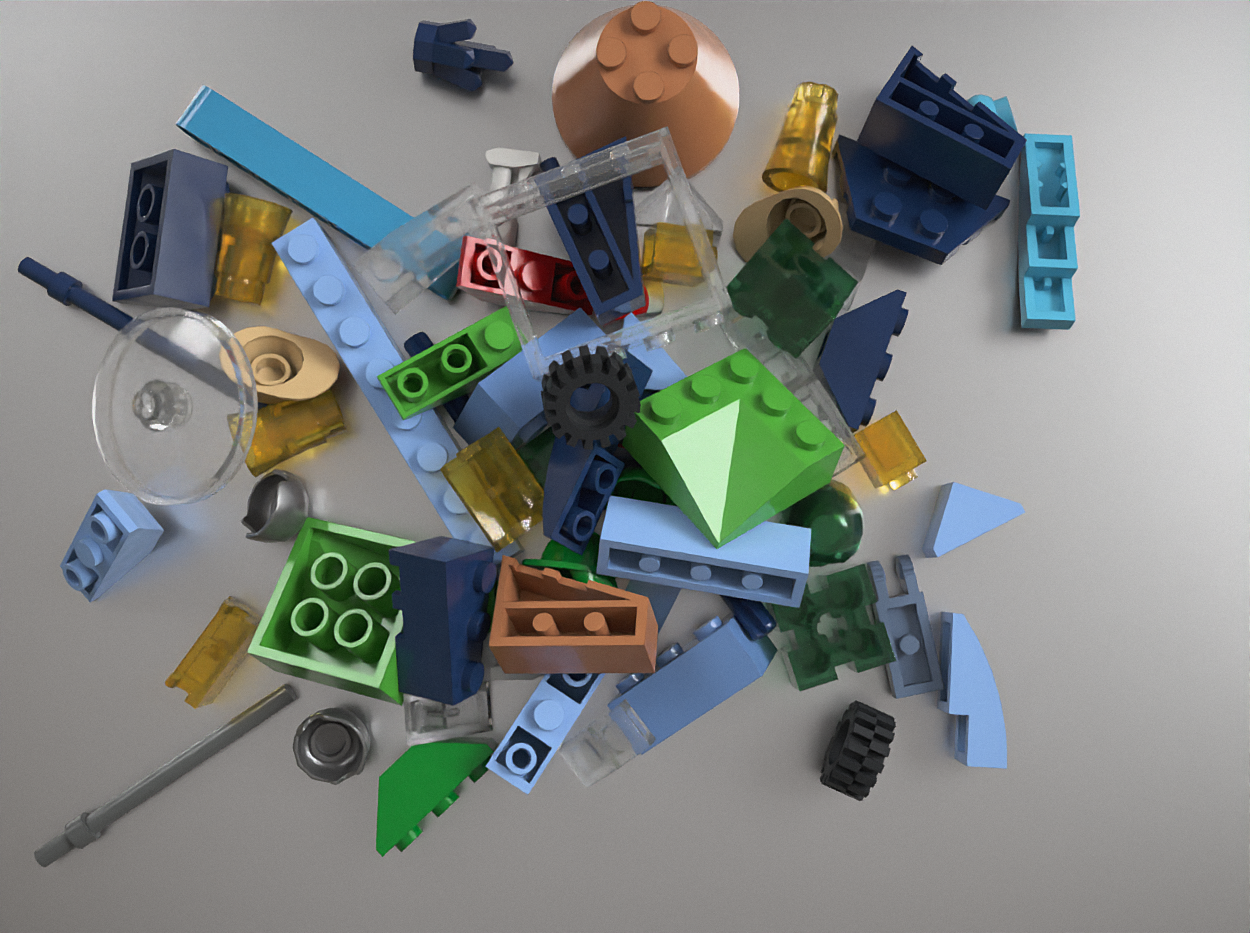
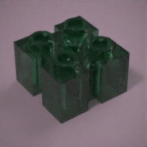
M785 218L721 293L729 299L733 309L740 315L750 319L756 315L769 327L766 331L769 340L776 347L788 351L797 359L835 320L844 306V301L851 295L858 281L831 257L825 260L812 249L815 243Z
M851 564L817 575L821 587L809 590L806 582L799 608L765 602L768 612L777 624L774 630L780 633L788 632L791 645L780 648L791 684L798 691L838 680L835 667L846 664L848 669L860 673L896 661L884 622L870 620L865 607L877 603L865 564ZM824 614L829 618L837 619L838 626L831 628L833 636L830 638L817 631V623L821 622L820 617Z

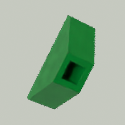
M423 736L379 776L376 850L383 857L394 846L400 852L405 850L423 832L418 823L432 811L438 818L460 797L454 789L464 779L469 777L475 783L489 770L485 766L491 759L490 755L499 744L493 738Z

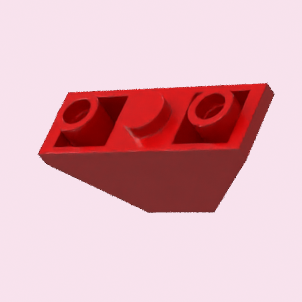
M471 236L463 237L456 287L481 301L521 310L572 314L581 308L588 316L592 315L593 308L571 261Z

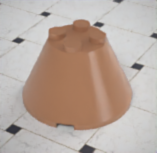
M641 1L635 5L606 12L585 25L573 37L557 64L552 85V105L560 136L575 159L626 136L633 189H635V186H663L665 188L696 176L708 167L721 153L731 136L736 122L739 107V84L736 70L728 51L719 38L706 25L680 10L656 5L651 1Z

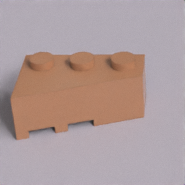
M502 556L489 648L505 674L655 673L658 624L648 597L588 580L587 584L562 577L557 570L545 567L541 571L521 565L515 558Z

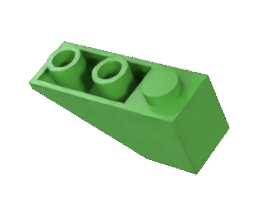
M505 306L378 375L377 379L404 421L474 391L479 382L528 347L530 342L508 307Z

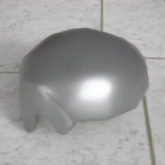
M274 469L254 484L247 502V516L241 520V523L252 532L246 534L245 537L247 539L264 543L284 542L302 529L308 517L309 499L305 487L295 475L285 470Z
M327 708L310 715L298 726L292 748L297 766L311 779L338 785L355 774L360 775L364 769L371 744L366 726L355 713L343 708Z

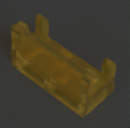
M500 427L456 454V458L446 463L440 469L490 544L495 547L497 553L543 522L544 491Z
M229 596L227 600L223 601L218 608L219 611L175 671L165 681V685L169 688L176 686L186 691L188 696L184 701L195 709L212 704L247 657V651L262 619L233 596Z

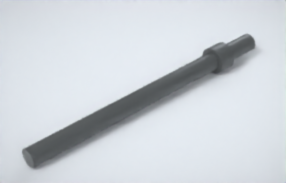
M282 685L91 814L82 813L65 825L63 833L34 852L36 861L42 867H47L75 847L83 849L101 836L102 829L295 701L296 696L289 685Z

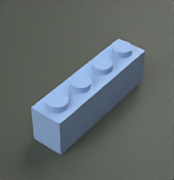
M610 495L600 536L596 574L799 608L809 574L811 529L764 521L719 549H716L678 506Z

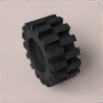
M588 345L578 346L580 356L573 358L570 350L565 351L561 354L563 364L560 365L553 360L548 366L550 376L543 375L541 397L548 426H552L553 434L558 439L565 435L567 445L575 448L578 439H581L583 449L593 450V440L600 439L602 448L611 446L608 436L614 434L619 441L626 436L623 425L633 429L637 422L634 412L640 413L641 404L638 398L640 394L628 363L624 364L619 354L614 351L609 357L606 347L597 346L595 354H590ZM599 383L610 390L608 402L597 410L579 411L570 403L572 393L577 388L586 384Z
M857 700L852 702L848 710L846 709L843 713L842 721L838 722L835 728L836 733L829 742L830 748L825 753V763L821 768V784L858 801H862L863 797L866 798L869 795L870 787L873 788L877 782L878 773H882L885 766L883 765L885 757L889 756L891 750L889 744L894 740L895 735L893 733L896 727L895 718Z

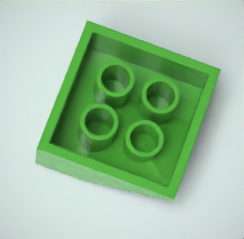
M746 348L641 400L640 413L634 412L637 422L633 429L628 426L625 427L626 436L623 438L622 446L656 481L661 489L716 549H719L830 483L845 446Z
M307 517L247 653L276 672L402 706L406 693L399 692L395 636L398 633L404 634L402 610L394 609L392 603V593L396 590L401 591L399 566L390 565L389 549L412 544L416 541Z

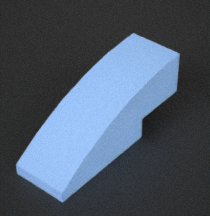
M941 612L939 665L945 689L938 690L937 709L956 715L954 759L971 767L1007 769V739L1003 710L991 667L977 636L965 616L960 613Z

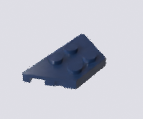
M840 134L832 150L833 159H839L842 170L839 184L842 197L848 204L846 214L850 230L939 265L944 264L954 256L961 245H967L975 239L992 220L997 221L1010 203L1009 199L995 195L987 210H984L935 183L919 177L914 172L895 162L877 155L872 150L856 143L857 141Z

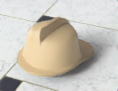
M798 186L754 202L743 209L735 221L733 239L736 250L745 262L758 270L767 272L785 271L822 259L833 253L841 242L843 226L840 213L838 212L839 203L837 198L831 199L822 190L812 186Z
M265 326L247 327L234 333L224 343L221 353L223 370L229 378L240 385L247 396L265 404L315 398L330 389L337 380L340 370L337 354L328 345L315 339Z

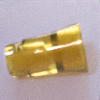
M811 81L802 82L796 86L793 100L786 108L783 124L774 150L762 173L763 182L771 189L782 192L798 186H812L822 190L824 193L827 192L829 160L838 120L836 109L839 94L834 88Z
M235 193L224 194V223L216 272L220 274L217 278L215 295L260 306L265 291V284H270L273 265L277 255L271 243L283 236L293 212L291 209L255 197Z
M331 388L315 398L301 401L286 400L255 410L229 414L230 427L238 449L249 471L255 478L287 459L326 443L327 438L347 431L343 414Z

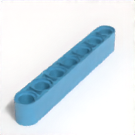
M205 85L201 86L177 121L176 126L206 148L447 301L452 299L458 290L456 284L461 254L459 246Z

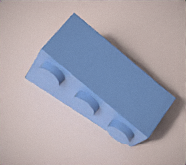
M581 308L577 309L479 382L454 424L453 429L493 470L523 442L527 444L547 426L541 391H543L541 382L544 374L550 376L548 366L552 361L555 360L560 365L563 364L561 354L567 350H570L573 358L580 356L578 346L588 345L590 354H595L597 346L606 347L608 351L610 345H616ZM592 383L583 385L579 388L585 389L587 386L590 388Z
M732 612L721 620L717 615L693 632L696 638L685 646L681 647L677 642L656 657L657 666H655V673H645L644 675L643 673H631L617 683L615 687L619 693L607 706L641 755H643L763 676L778 651L770 638L766 636L760 640L752 639Z

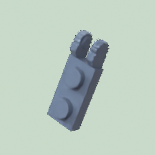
M908 554L896 557V572L904 595L889 597L886 576L880 561L867 562L869 584L875 601L871 602L892 697L896 699L945 689L924 594L919 591L913 563Z

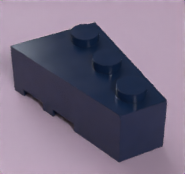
M911 46L877 96L856 143L914 172L919 177L927 179L956 194L961 199L987 210L1012 169L1027 139L982 102L972 106L953 90L957 84L953 78L946 73L940 78L920 63L923 54L914 46Z
M625 136L534 179L601 326L646 305L630 155Z
M438 536L389 549L390 565L399 566L401 591L396 590L392 593L393 608L402 610L404 634L398 633L395 636L399 692L451 706L477 694L483 682L485 671L484 665L481 662L483 641L489 633L491 622L490 615L487 613L489 592L494 586L497 574L496 565L493 563L495 547Z

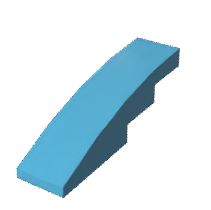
M1025 133L1023 137L1027 141L1021 150L1018 211L1021 328L1070 330L1076 321L1072 277L1078 269L1074 226L1080 217L1072 135Z

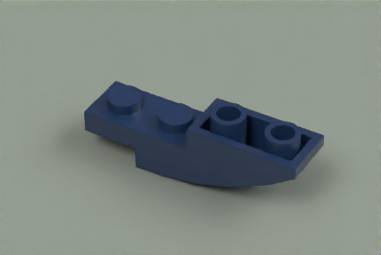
M610 345L607 351L608 356L610 357L615 351L622 357L624 364L628 363L640 394L638 397L640 400L653 370L625 348ZM592 383L589 390L577 388L571 395L570 403L579 411L597 410L608 402L610 390L603 384ZM614 434L608 436L611 446L602 448L600 439L593 440V450L583 449L581 439H578L574 448L566 444L565 435L560 439L555 436L544 487L543 535L581 556L625 463L613 456L620 442Z

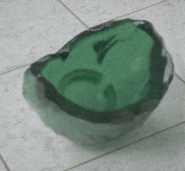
M831 478L830 483L781 511L782 519L779 521L780 524L811 529L810 567L844 563L857 553L864 530L863 512L856 496L844 483Z

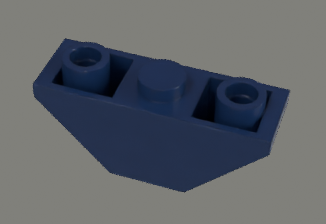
M897 289L835 318L826 330L812 372L840 431L850 435L857 431L860 425L867 427L871 420L877 400L871 398L870 395L875 381L879 380L882 382L889 370L893 355L887 353L886 350L891 336L898 337L905 325L909 310L902 308L907 292Z

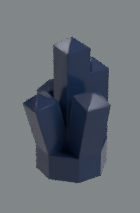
M471 19L447 23L423 20L418 24L413 47V64L416 72L433 74L472 92L483 84L481 72L473 69L472 66L505 72L513 65L514 61L510 51L496 49L493 45L465 41L472 39L477 30L476 25Z

